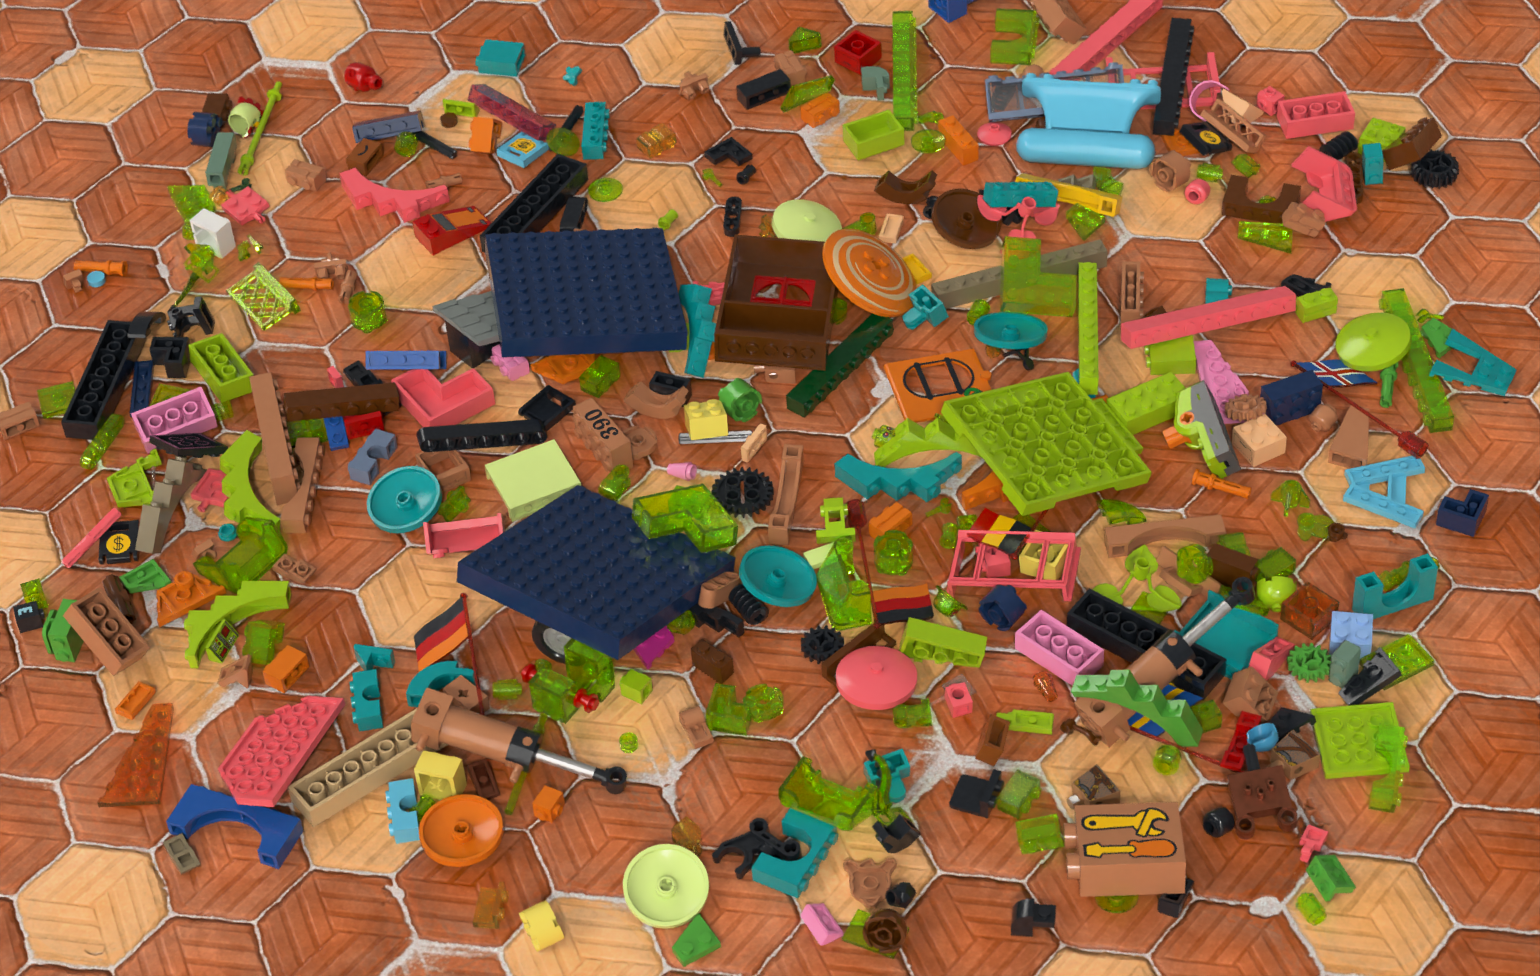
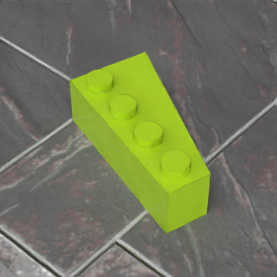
M909 617L900 641L899 651L909 658H914V662H922L925 659L934 660L935 664L952 662L953 665L980 668L985 655L987 637Z

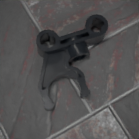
M763 818L752 820L749 825L750 832L722 842L720 847L712 853L713 861L716 864L720 863L721 859L729 853H739L744 857L743 863L735 869L737 879H743L744 875L752 869L754 854L760 855L763 852L783 861H796L803 858L799 843L791 839L783 843L771 835L768 823Z

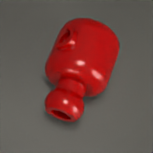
M361 62L349 64L344 72L346 84L354 88L355 92L358 90L362 92H368L371 89L378 90L383 83L382 78L376 75L372 67Z

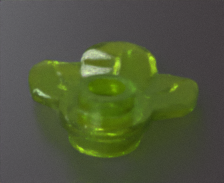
M1303 513L1297 518L1299 526L1297 534L1303 541L1309 540L1311 536L1327 539V527L1333 524L1334 521L1325 515L1314 516L1311 513Z

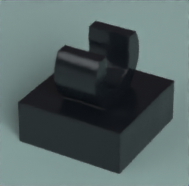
M1018 209L1007 216L1002 215V223L1007 226L1012 221L1019 224L1023 219L1020 217Z

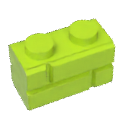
M1330 287L1313 293H1307L1296 297L1295 313L1302 323L1337 313L1336 305L1338 304V298Z

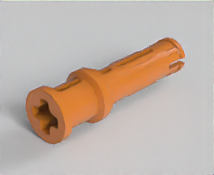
M75 260L73 265L74 271L78 269L85 272L101 271L108 276L119 274L125 277L128 273L127 261L113 262L112 260H107L106 262Z
M1200 469L1195 470L1191 483L1194 486L1197 484L1207 487V490L1217 489L1249 499L1252 487L1217 478L1216 474H1207L1201 472Z

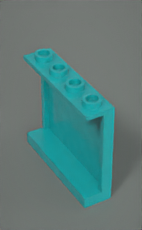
M1209 590L1207 601L1180 632L1174 631L1184 636L1226 598ZM1237 605L1195 643L1227 659L1225 677L1232 679L1234 673L1248 668L1255 650L1278 636L1279 624L1243 606Z

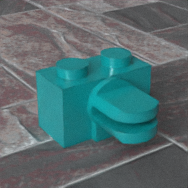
M922 284L909 294L913 308L905 313L902 319L908 329L914 330L926 320L933 327H936L949 316L943 302Z
M903 748L877 757L873 762L870 760L864 762L863 773L871 790L877 788V780H884L883 788L890 802L899 803L906 797V787L902 779L910 776V764ZM879 760L882 766L876 768L875 761ZM880 768L884 769L883 779L877 776V771Z

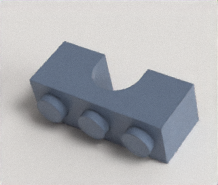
M375 429L367 437L362 448H359L354 459L348 464L351 480L367 485L372 484L379 474L376 459L383 458L389 460L398 448L395 434Z

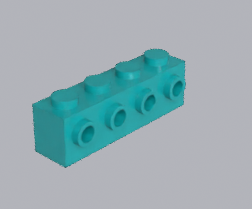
M585 102L581 145L583 160L604 159V152H607V142L605 141H608V131L606 130H609V120L607 119H610V109H606V102Z
M985 182L983 200L990 207H1014L1017 203L1021 204L1025 197H1031L1036 201L1035 207H1055L1058 190L1051 182Z

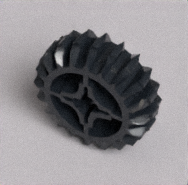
M1430 149L1421 160L1412 162L1411 174L1414 181L1418 182L1419 185H1424L1425 188L1428 186L1432 189L1434 187L1438 189L1441 187L1446 188L1447 185H1452L1453 182H1456L1459 175V164L1456 161V157L1451 156V153L1446 154L1445 151L1440 152L1438 149L1437 151Z

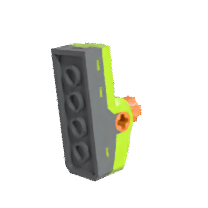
M1203 380L1178 391L1175 403L1174 426L1163 430L1170 449L1182 443H1185L1191 449H1203L1202 454L1210 471L1221 479L1242 470L1216 400L1206 382Z

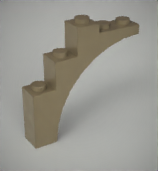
M176 456L175 459H168L165 478L161 482H155L151 503L143 504L135 550L151 554L161 553L168 524L178 502L186 490L203 477L207 469H202L200 464L187 461L186 457Z

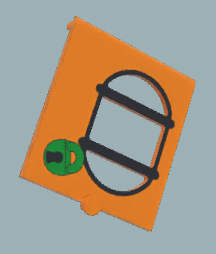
M974 348L897 361L883 366L904 420L909 418L915 423L935 420L937 417L939 419L945 418L941 413L944 401L991 390L988 380L991 379L992 373L987 370L983 371ZM952 363L962 366L970 373L972 380L966 389H962ZM945 364L956 392L932 395L921 368ZM912 370L916 371L925 396L914 393L907 386L906 377Z

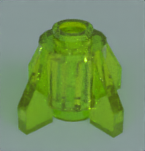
M189 243L184 247L191 254V263L185 267L186 270L196 266L202 267L201 269L206 275L212 271L215 252L211 246Z
M1296 480L1285 481L1271 494L1272 501L1282 502L1285 507L1284 516L1288 517L1290 509L1297 507L1298 504L1300 507L1305 508L1310 506V499L1302 489L1301 484Z

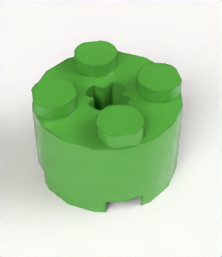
M736 378L725 388H721L718 393L719 401L722 402L726 414L735 421L747 422L758 413L756 409L759 403L762 404V396L759 391L741 378Z

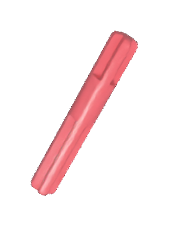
M112 508L61 562L67 568H71L121 517V512L116 508Z

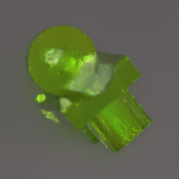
M459 486L455 491L451 490L447 494V499L443 503L441 502L437 512L444 517L446 522H451L460 512L465 513L469 509L468 504L471 500L465 494L464 486Z

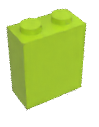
M1193 335L1144 346V353L1148 355L1146 357V368H1150V375H1164L1169 372L1173 374H1195L1196 355Z

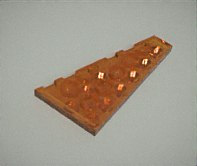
M173 703L152 704L142 722L143 726L133 738L134 742L131 747L127 748L118 764L112 781L108 782L105 787L106 792L103 797L99 798L97 802L99 807L161 804L174 711Z

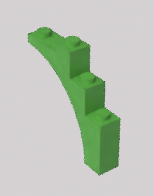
M1110 670L1109 675H1076L1071 690L1074 697L1105 700L1127 707L1161 726L1172 736L1178 746L1198 747L1203 729L1186 700H1166L1158 685H1139L1130 670Z

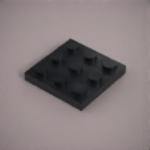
M201 433L150 435L149 443L155 445L157 449H163L168 454H174L175 457L187 458V456L203 458V455L219 457L220 454H224L228 450V446Z

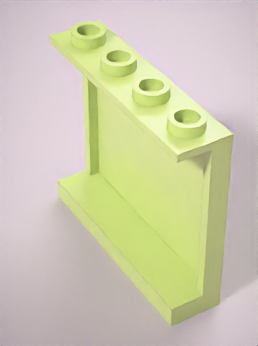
M555 439L485 465L486 477L488 480L491 479L507 506L512 522L532 515L575 486H581L580 480Z

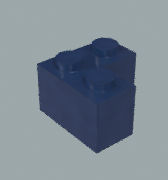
M1470 489L1464 502L1445 496L1438 509L1436 525L1474 537L1487 511L1489 495Z

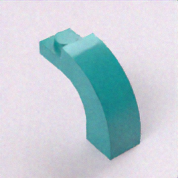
M458 661L439 662L424 668L415 675L406 691L408 706L418 707L426 687L439 691L460 675L476 686L475 670L459 668Z

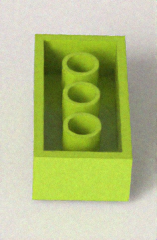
M222 333L188 345L191 363L221 403L252 392L249 377L254 376Z
M1169 372L1107 398V405L1134 435L1174 418L1178 391L1185 389V387L1172 372Z

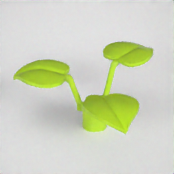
M1146 545L1137 548L1126 558L1125 568L1130 572V576L1119 592L1115 586L1107 583L1099 584L1092 589L1122 605L1123 599L1120 595L1124 593L1132 578L1135 577L1139 581L1147 579L1149 591L1151 592L1147 596V603L1152 609L1167 612L1177 610L1182 606L1180 598L1171 588L1159 585L1155 590L1153 589L1151 576L1157 571L1158 562H1156V558L1151 554Z

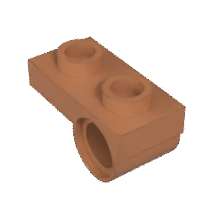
M699 706L679 713V721L694 749L714 743L713 736L705 723L704 715Z

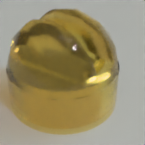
M986 345V354L990 359L996 358L1001 354V348Z

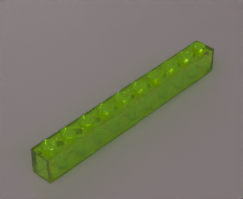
M893 11V115L904 128V131H914V124H918L917 92H914L917 91V81H914L917 80V70H914L917 69L916 49H913L916 48V28H913L916 27V17H913L912 11Z
M1401 288L1382 291L1381 299H1379L1380 310H1383V313H1390L1402 318L1410 329L1412 337L1411 346L1401 360L1403 362V371L1408 375V384L1413 388V397L1418 401V410L1423 414L1424 426L1428 427L1430 433L1451 431L1453 429L1454 415L1438 375L1429 376L1434 364L1405 290Z

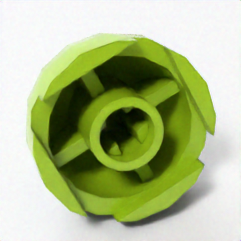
M1273 576L1270 581H1266L1263 578L1256 584L1257 597L1266 608L1271 609L1273 612H1281L1293 604L1297 595V583H1293L1292 578L1284 576Z

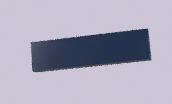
M152 360L135 362L130 404L131 417V413L150 406L154 374Z

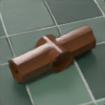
M110 574L102 581L107 596L132 625L136 618L126 589H123L119 577Z

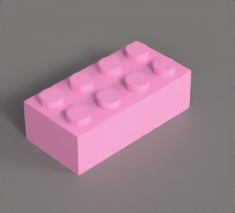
M202 387L131 413L134 426L147 454L156 448L155 445L149 443L150 435L203 433L217 427L215 415Z
M1040 610L1015 632L1016 650L1072 686L1076 675H1094L1104 666V649L1043 610Z

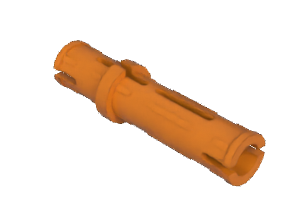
M317 276L312 278L280 277L279 286L280 288L312 289L313 291L318 289L333 290L334 281L333 278L325 279L318 278Z

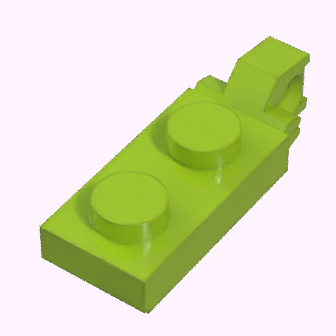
M1013 709V712L997 713L996 715L1010 721L1008 730L1052 735L1053 713Z

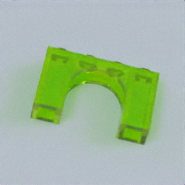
M997 8L995 32L1017 33L1023 37L1017 40H992L991 63L1031 65L1032 58L1035 59L1040 17H1037L1036 10Z

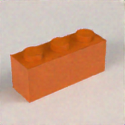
M953 115L938 121V137L963 166L979 160L978 143Z

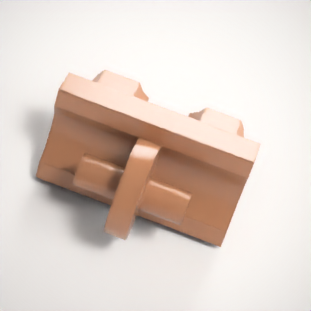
M689 71L685 72V78L681 79V83H679L680 90L678 94L680 96L684 95L687 100H690L696 96L694 90L698 89L701 94L707 93L709 91L708 75L703 73L697 76L696 73L692 75Z
M327 253L328 258L314 263V269L318 278L326 279L329 278L328 274H335L336 279L342 280L345 279L346 272L348 271L346 259L339 260V257H332L331 253Z

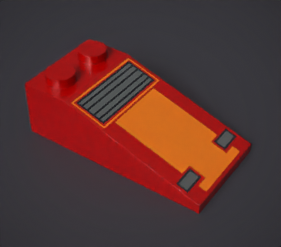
M475 206L431 213L412 221L415 238L432 255H436L484 231L491 224Z

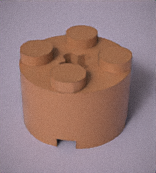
M1171 150L1151 163L1150 175L1151 177L1154 176L1156 180L1154 183L1159 189L1169 192L1189 181L1191 163L1189 159L1184 158L1180 153Z

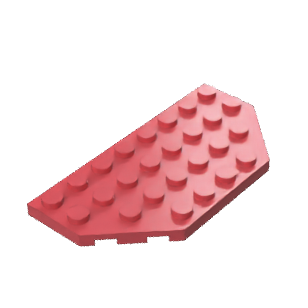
M306 696L301 698V703L290 706V704L275 709L274 714L265 718L263 715L254 718L218 768L221 778L236 803L249 806L274 807L345 706L344 698Z

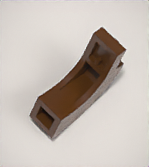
M888 171L878 179L874 191L895 203L917 204L928 199L930 190L936 185L937 174L934 171H930L920 180L908 182L899 179Z

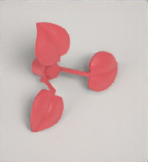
M978 195L977 198L981 214L991 221H999L1002 215L1007 216L1018 209L1020 216L1024 217L1021 230H1012L1008 234V242L1011 244L1015 241L1020 246H1025L1029 253L1036 247L1037 239L1032 231H1024L1028 217H1034L1038 224L1051 225L1056 220L1060 204L1057 203L1055 207H1035L1036 201L1031 197H1025L1021 204L1017 203L1016 206L1006 212L1007 207H990L983 200V195Z

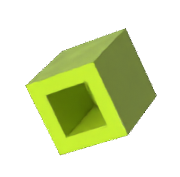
M630 669L626 675H623L619 683L621 695L640 704H643L653 691L651 678L633 669Z

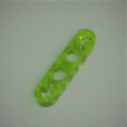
M110 415L80 458V466L82 468L92 470L122 430L124 426V417L122 415Z

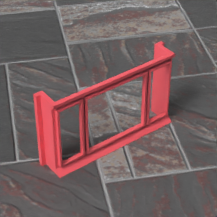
M1214 52L1207 53V65L1188 66L1186 77L1188 98L1183 99L1182 107H1190V95L1193 91L1190 72L1206 71L1208 81L1219 82ZM1112 57L1105 58L1106 67L1109 63H1113ZM1163 67L1123 69V75H1130L1132 80L1136 79L1137 74L1162 73ZM1116 74L1107 75L1108 83H1116ZM1209 87L1211 97L1197 98L1196 107L1213 106L1217 99V93H1221L1220 87ZM1145 105L1140 109H1156V105Z
M958 530L957 545L949 580L947 581L946 598H954L956 586L994 587L996 585H1011L1020 588L1062 589L1064 601H1072L1081 554V547H1077L1075 533ZM967 533L1027 534L1025 536L1026 539H1023V543L1043 544L1036 579L980 578L987 547L986 543L982 544L983 542H980L973 578L959 577L965 550L964 542H975L974 540H976L969 538L970 536ZM1050 544H1068L1062 580H1043Z

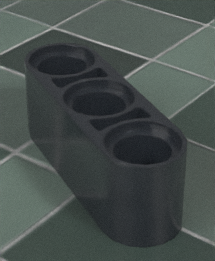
M568 197L560 222V232L574 231V228H582L588 207L587 197Z

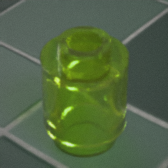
M1207 163L1198 165L1197 178L1218 183L1219 179L1222 180L1223 169H1220V165Z
M977 299L974 301L967 313L969 324L974 326L978 318L989 313L990 305L985 300Z
M505 679L493 682V698H498V700L518 699L519 695H522V683H518V679Z
M1303 893L1297 898L1295 906L1308 923L1316 926L1326 919V910L1313 893Z

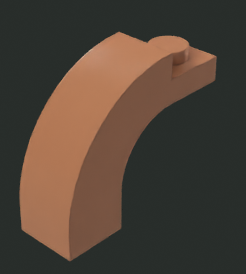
M640 381L630 388L623 401L643 415L657 419H668L678 414L686 401L685 396L688 390L682 386L670 395H661L652 391Z

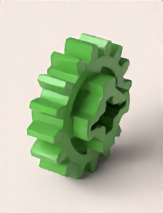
M1302 643V648L1295 646L1294 651L1290 650L1287 658L1288 671H1292V676L1298 675L1299 681L1305 678L1306 683H1309L1310 679H1313L1316 683L1318 678L1324 680L1325 675H1329L1332 656L1327 655V649L1321 650V645L1313 647V643H1310L1309 646Z

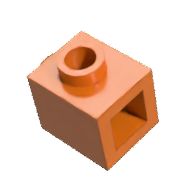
M545 785L532 803L534 816L542 821L546 820L553 823L556 817L561 815L565 806L563 792Z

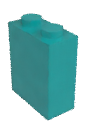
M486 39L483 46L480 47L479 56L475 60L479 73L517 77L526 56L524 43Z

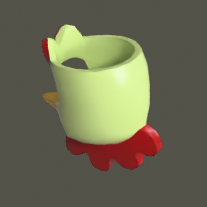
M240 96L238 98V105L232 109L228 117L230 127L236 133L241 134L244 139L249 137L252 127H258L260 118L263 115L264 111L260 109L261 105L253 103L251 98L245 99Z

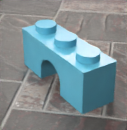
M413 778L388 782L389 791H385L387 803L391 805V807H387L388 819H392V823L389 824L390 836L395 837L396 844L420 840L417 811L405 812L407 809L418 807Z

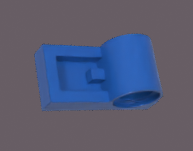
M343 417L324 418L330 450L335 451L349 448Z

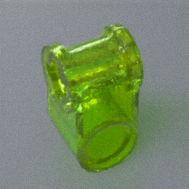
M626 465L615 466L608 476L601 481L598 493L613 501H618L631 485V480L628 477L629 468Z

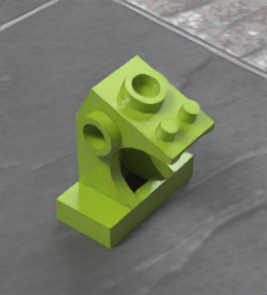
M843 498L823 499L824 505H820L821 517H825L826 530H816L817 544L833 543L838 540L840 543L856 542L855 528H845L844 516L848 515L847 504H843ZM829 518H840L841 521L829 522Z

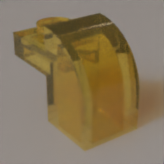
M686 816L671 828L672 841L675 845L690 850L699 858L703 848L701 831L698 825Z

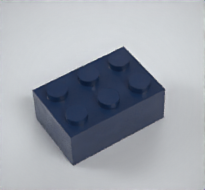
M1309 370L1261 386L1260 398L1263 397L1266 400L1267 409L1265 414L1275 425H1281L1282 423L1310 415L1316 406L1321 404L1323 384L1314 371Z

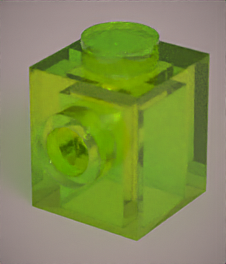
M39 578L20 584L26 603L37 601L39 608L43 607L44 609L48 607Z
M1214 700L1191 706V710L1203 729L1202 733L1221 728L1222 713Z

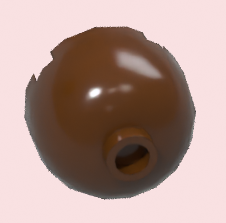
M879 909L867 918L862 931L863 939L869 947L872 948L874 946L879 949L878 952H896L905 942L907 935L906 922L901 914L895 910Z

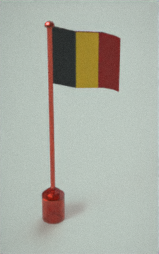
M985 507L969 530L1034 532L1049 509L1041 513L1031 528L1015 519L996 514ZM967 533V537L972 538L977 543L998 549L1010 555L1012 560H1017V555L1030 538V534Z

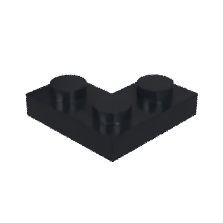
M732 137L704 151L705 158L714 165L727 158L731 159L738 166L753 159L752 153Z

